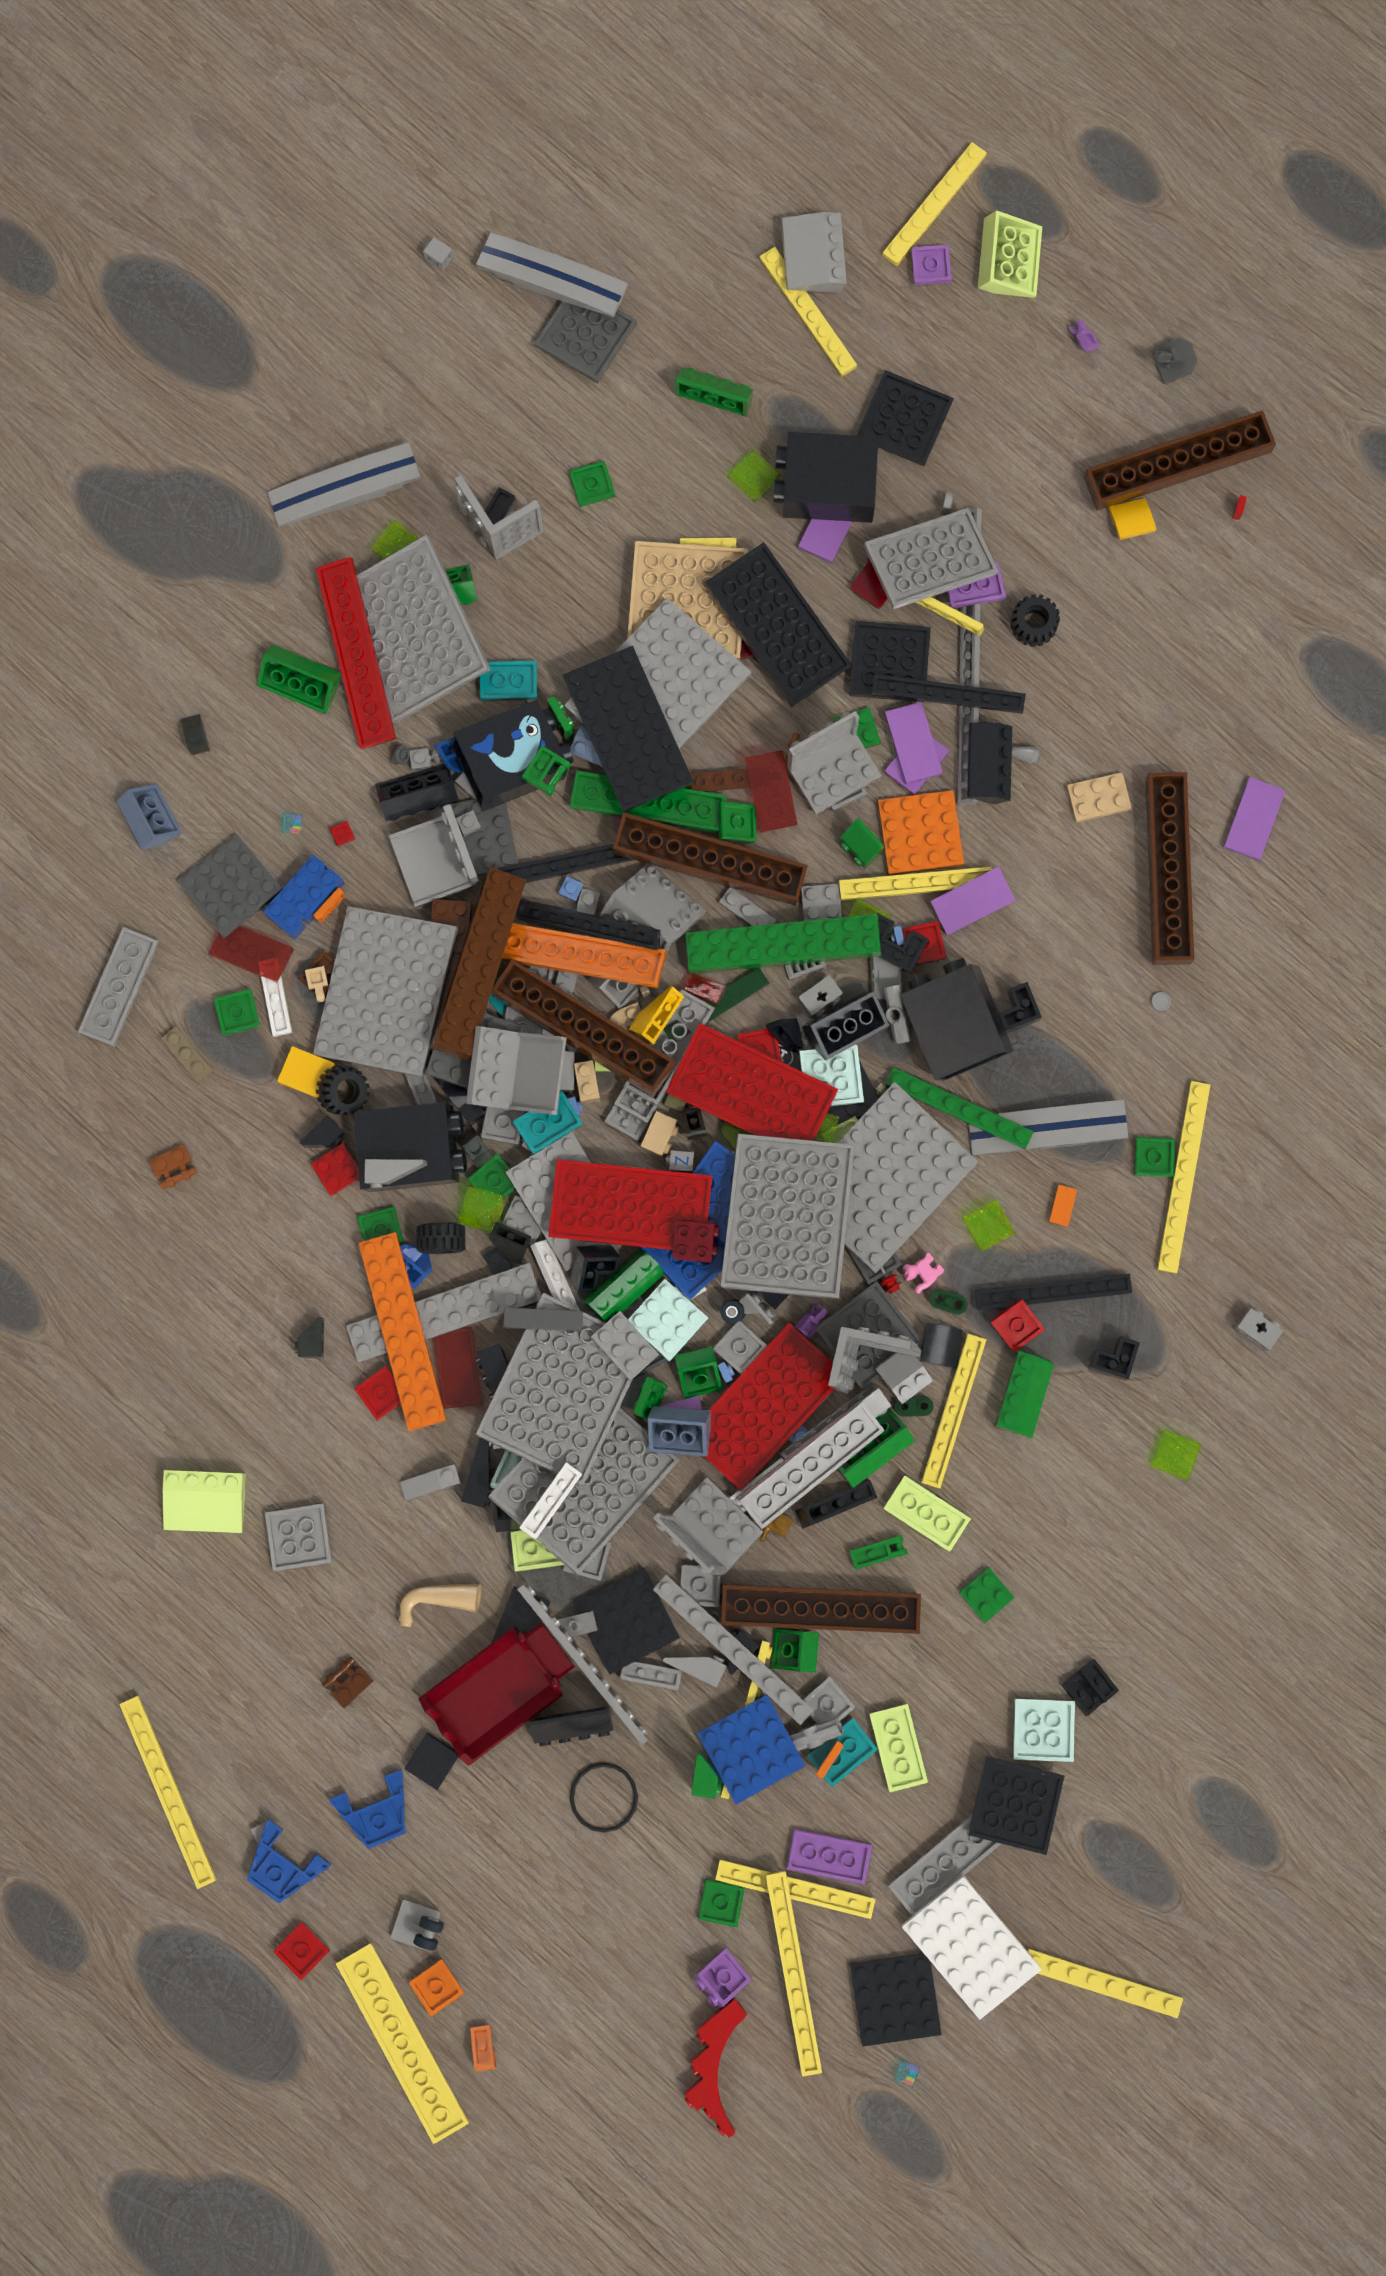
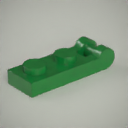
M902 1535L851 1550L850 1555L855 1570L908 1554L907 1549L904 1548L902 1543L904 1541ZM895 1544L897 1551L891 1552L889 1545Z

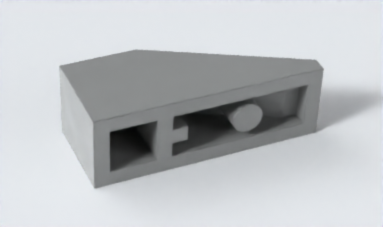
M365 1159V1183L371 1185L370 1188H382V1185H389L427 1166V1161Z
M453 1464L401 1481L400 1484L405 1501L462 1484L457 1465Z
M716 1655L713 1658L709 1656L664 1657L663 1662L714 1687H717L727 1666L724 1664V1659Z

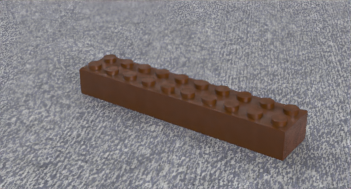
M1262 410L1088 468L1085 471L1084 480L1095 509L1098 511L1272 453L1276 443Z
M1187 772L1148 773L1145 778L1152 965L1191 964L1194 961Z
M627 813L622 815L612 852L615 855L794 906L798 902L808 866Z
M490 867L486 872L434 1034L431 1049L465 1061L471 1057L476 1026H481L526 879Z
M513 959L492 988L493 998L552 1035L567 1037L566 1043L653 1098L675 1067V1060Z
M723 1584L721 1625L920 1634L921 1594Z

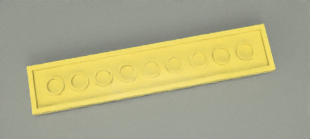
M372 1942L337 1962L336 1965L432 2143H437L469 2124V2120Z

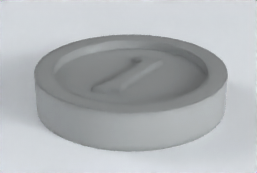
M1158 992L1152 997L1151 1004L1155 1010L1162 1012L1170 1007L1171 999L1168 994Z

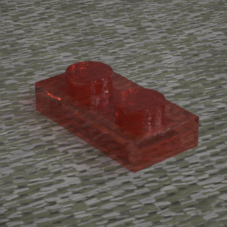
M693 973L683 988L684 991L716 1005L719 1004L727 990L724 985Z

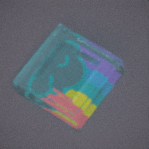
M283 813L281 832L301 834L302 814Z
M900 2060L894 2081L913 2088L920 2067Z

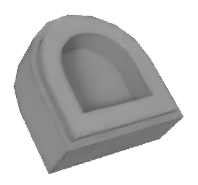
M946 493L942 514H949L954 496L953 493Z

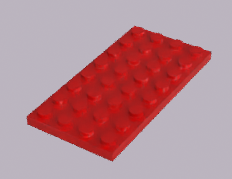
M699 1023L666 1093L752 1135L814 1141L839 1089Z
M557 1159L548 1237L673 1250L676 1221L707 1223L712 1176Z
M788 1323L709 1409L711 1412V1433L708 1455L703 1457L742 1491L834 1390V1388L828 1385L833 1362L793 1325Z

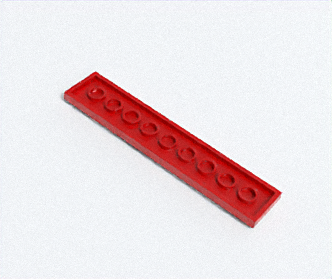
M347 557L317 567L316 571L359 749L363 750L395 740L397 738L353 558Z

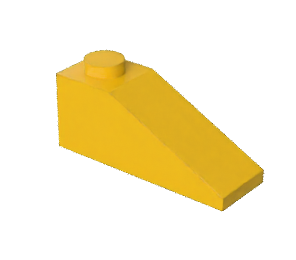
M673 986L668 987L637 1015L628 1030L641 1040L654 1044L684 996Z

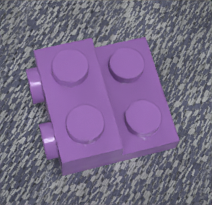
M724 1948L693 1976L696 1979L694 1981L695 1986L700 1991L704 1990L708 1994V2002L713 2007L717 2006L718 2008L728 2003L752 1980L727 1948Z

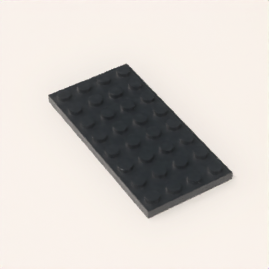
M764 542L704 582L706 589L791 708L852 666Z
M633 645L563 674V679L623 813L694 783Z

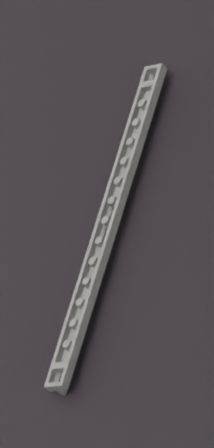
M975 508L970 510V512L974 516L975 523L981 533L982 510ZM980 604L961 607V613L980 622ZM961 627L960 685L979 687L980 636ZM970 643H972V653L970 652ZM970 661H972V671H970ZM959 706L958 805L975 806L978 800L967 798L969 723H979V708Z

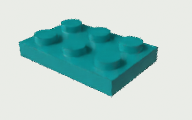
M537 661L488 662L491 670L480 676V700H537Z
M563 1091L559 1093L557 1115L527 1112L513 1121L533 1155L583 1125Z
M853 1718L842 1726L843 1735L825 1741V1743L817 1746L806 1755L818 1769L836 1740L843 1744L844 1747L824 1776L831 1787L835 1786L878 1750Z

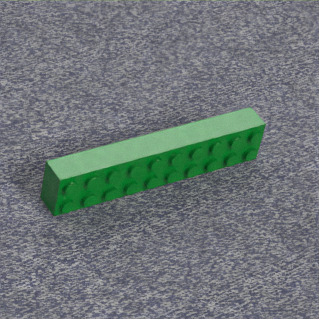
M877 914L686 933L688 970L691 974L882 956Z

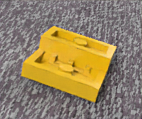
M1145 498L1108 507L1119 540L1156 531V525Z

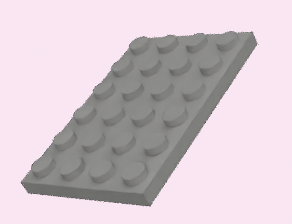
M969 508L864 542V548L892 609L998 574V569Z
M573 1132L568 1133L505 1172L565 1271H568L573 1266L576 1247L610 1245L548 1237L557 1159L591 1163Z

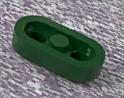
M936 1289L929 1296V1302L932 1307L955 1315L964 1313L968 1306L965 1297L943 1289ZM941 1296L942 1302H936L935 1297ZM954 1302H959L961 1307L956 1309Z
M925 1396L911 1397L904 1402L908 1405L907 1410L901 1409V1403L898 1400L894 1404L895 1412L902 1417L927 1416L934 1408L932 1400ZM921 1403L927 1404L926 1410L921 1409Z

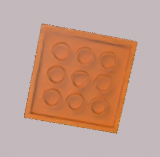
M953 790L878 800L888 875L964 866Z

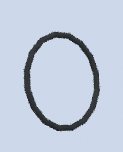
M607 1763L591 1765L579 1773L572 1785L570 1794L572 1811L579 1822L592 1831L604 1833L618 1830L628 1823L636 1811L638 1801L636 1784L628 1772L617 1765ZM600 1767L613 1768L624 1774L631 1783L634 1793L633 1807L627 1818L617 1826L605 1829L593 1827L585 1822L576 1811L574 1802L575 1789L582 1776L590 1770Z

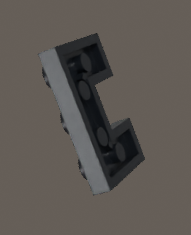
M877 913L882 955L878 958L911 974L929 939L911 930L903 947L886 939L894 925V921Z

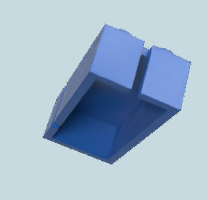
M312 855L265 908L263 913L293 940H296L306 928L301 920L304 919L309 925L314 919V913L338 887L341 888L345 883L339 875L330 868H327L315 855Z

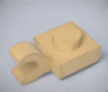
M325 967L305 970L309 990L315 989L318 1002L326 1001L323 987L328 986Z

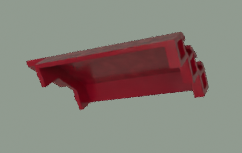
M542 1622L526 1634L511 1628L419 1697L418 1700L424 1712L436 1722L441 1735L453 1745L458 1758L470 1766L562 1697L563 1693L560 1689L562 1684L559 1679L575 1668V1666Z

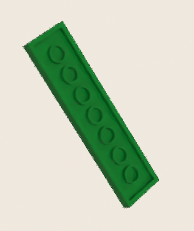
M576 770L570 809L622 817V809L607 776ZM681 788L625 813L666 825L719 833L718 803L721 801L725 802L726 795Z

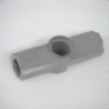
M901 984L885 986L884 992L888 1008L886 1018L891 1023L894 1043L909 1042L912 1040L908 1023L909 1015L900 995L903 993ZM896 1010L899 1012L900 1017L896 1015Z
M838 1718L821 1724L809 1725L789 1736L796 1749L800 1751L805 1748L812 1749L820 1746L825 1741L834 1739L844 1733L841 1722Z

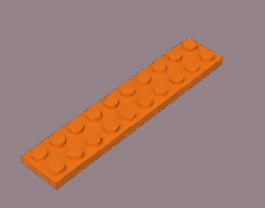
M513 923L501 961L511 962L513 959L519 964L658 988L667 951L664 949L652 950L607 939Z
M394 1232L360 1242L361 1255L408 1431L447 1421L398 1235Z

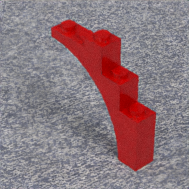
M735 1997L697 2027L698 2034L696 2036L703 2045L705 2043L708 2045L691 2059L692 2066L690 2068L697 2077L699 2075L702 2077L685 2090L686 2098H684L691 2109L695 2107L698 2111L704 2106V2113L710 2120L714 2118L717 2122L716 2128L723 2136L726 2134L728 2138L735 2134V2128L727 2117L720 2100L718 2068L721 2054L728 2038L736 2026L747 2016V2012Z

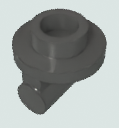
M395 744L390 763L395 765L406 764L410 757L409 749L406 746Z

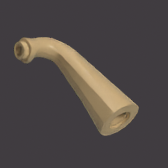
M454 1584L413 1589L403 1597L400 1603V1616L398 1620L400 1626H412V1623H414L412 1609L418 1603L477 1613L481 1602L482 1586L481 1584Z

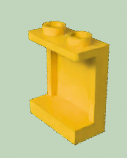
M292 1046L277 1082L282 1086H288L317 1098L319 1097V1094H316V1090H319L317 1081L321 1082L319 1077L321 1074L326 1075L325 1071L336 1066V1064Z

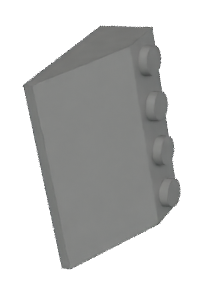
M819 212L782 218L781 226L787 290L840 293L847 284L841 213Z

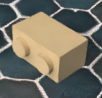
M593 1060L575 1063L574 1067L581 1104L599 1102L600 1096Z
M656 1111L641 1144V1149L661 1158L664 1154L667 1155L672 1145L669 1141L672 1136H676L679 1130V1126H677L678 1121Z

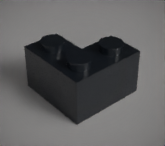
M1028 982L1010 988L1007 994L1013 1008L999 1013L1006 1033L1036 1023L1042 1018Z
M612 1245L576 1247L570 1282L577 1292H595L599 1275L617 1274L620 1262L619 1254Z
M1121 1336L1117 1340L1113 1354L1095 1349L1088 1369L1124 1381L1129 1380L1140 1342Z

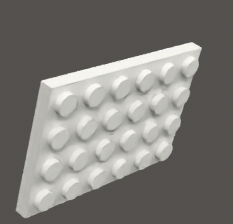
M964 1875L902 1924V1928L979 2020L1042 1970L1041 1966Z

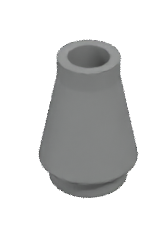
M1013 746L1012 758L1031 765L1033 763L1038 764L1040 749L1036 748V746Z

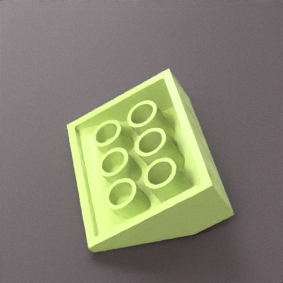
M997 210L985 217L978 289L993 294L1035 298L1037 294L1042 226Z
M164 1470V1530L243 1533L246 1474Z

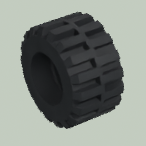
M1033 594L1030 598L1026 596L1014 608L1010 624L1011 629H1013L1012 633L1014 636L1017 635L1019 642L1023 640V644L1026 646L1028 643H1031V647H1035L1036 644L1042 646L1044 642L1048 643L1054 637L1059 626V609H1055L1056 604L1054 602L1050 603V598L1043 599L1044 595L1036 597ZM1030 613L1040 614L1045 619L1046 625L1042 628H1032L1026 623L1024 617Z
M334 1066L325 1071L326 1075L321 1074L319 1077L321 1082L317 1081L319 1090H316V1094H319L317 1100L322 1102L321 1106L326 1111L349 1116L354 1114V1112H358L357 1110H362L364 1108L362 1104H367L366 1096L370 1094V1092H367V1088L370 1087L368 1083H365L367 1078L362 1076V1072L351 1067ZM345 1080L348 1084L349 1092L347 1097L340 1101L337 1096V1088Z
M428 1223L417 1226V1251L424 1254H452L466 1250L465 1226L459 1223Z

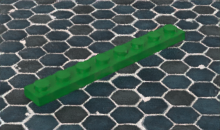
M894 1067L885 1083V1086L890 1087L896 1082L911 1098L1026 1150L1034 1133L1032 1130Z

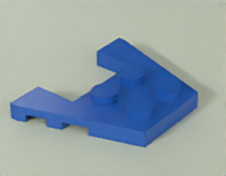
M402 1769L385 1776L392 1795L391 1797L360 1810L353 1811L347 1792L329 1799L331 1805L335 1807L340 1816L345 1819L368 1849L406 1833Z
M268 1818L247 1881L280 1903L299 1890L308 1881L313 1880L318 1874L327 1870L331 1863L316 1853L304 1870L271 1847L283 1831V1828Z

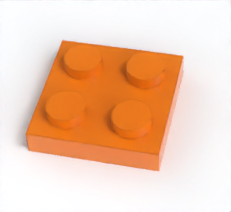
M443 1958L409 1981L410 1986L430 2016H433L465 1993Z

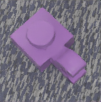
M1077 320L1078 329L1076 326H1070V331L1073 334H1077L1076 337L1082 349L1085 351L1096 350L1100 344L1092 331L1087 330L1083 320Z
M815 1303L811 1308V1314L806 1312L795 1327L810 1340L816 1332L815 1328L821 1324L819 1322L820 1319L827 1314V1310L818 1303Z

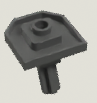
M1181 338L1153 349L1155 354L1153 358L1158 363L1165 385L1191 374L1198 361L1192 343Z

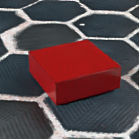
M1239 496L1232 519L1239 520L1241 518L1247 500L1246 496Z
M348 821L330 828L337 846L355 840Z

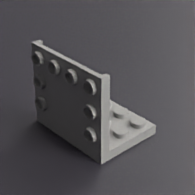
M462 475L455 478L456 486L454 488L457 492L459 509L464 517L468 516L470 527L474 532L477 531L479 533V541L483 547H488L495 560L544 532L540 505L536 500L524 503L521 509L516 512H509L504 519L493 525Z
M856 711L843 714L839 721L835 723L833 721L829 722L818 733L814 731L804 741L800 742L799 740L790 745L787 769L815 815L875 782L882 776L856 734L859 723V716Z
M450 804L443 806L445 812L441 813V817L389 835L415 908L431 903L433 899L439 900L480 885Z
M647 864L611 895L599 916L661 930L659 949H664L668 952L671 945L698 922L707 911L656 868Z
M476 1026L466 1104L557 1115L567 1037L520 1033Z
M841 1327L828 1385L844 1394H848L849 1390L853 1389L854 1379H852L853 1371H856L858 1367L856 1357L859 1345L920 1357L921 1349L906 1336L898 1335L897 1338L889 1337L890 1333L878 1331V1334L870 1333L871 1329L859 1327L858 1330Z
M709 1477L694 1490L673 1514L658 1512L653 1517L657 1522L655 1524L657 1528L662 1532L666 1531L670 1535L669 1539L676 1546L680 1544L685 1549L683 1553L690 1560L695 1559L699 1563L697 1567L704 1574L708 1573L709 1575H725L764 1533Z

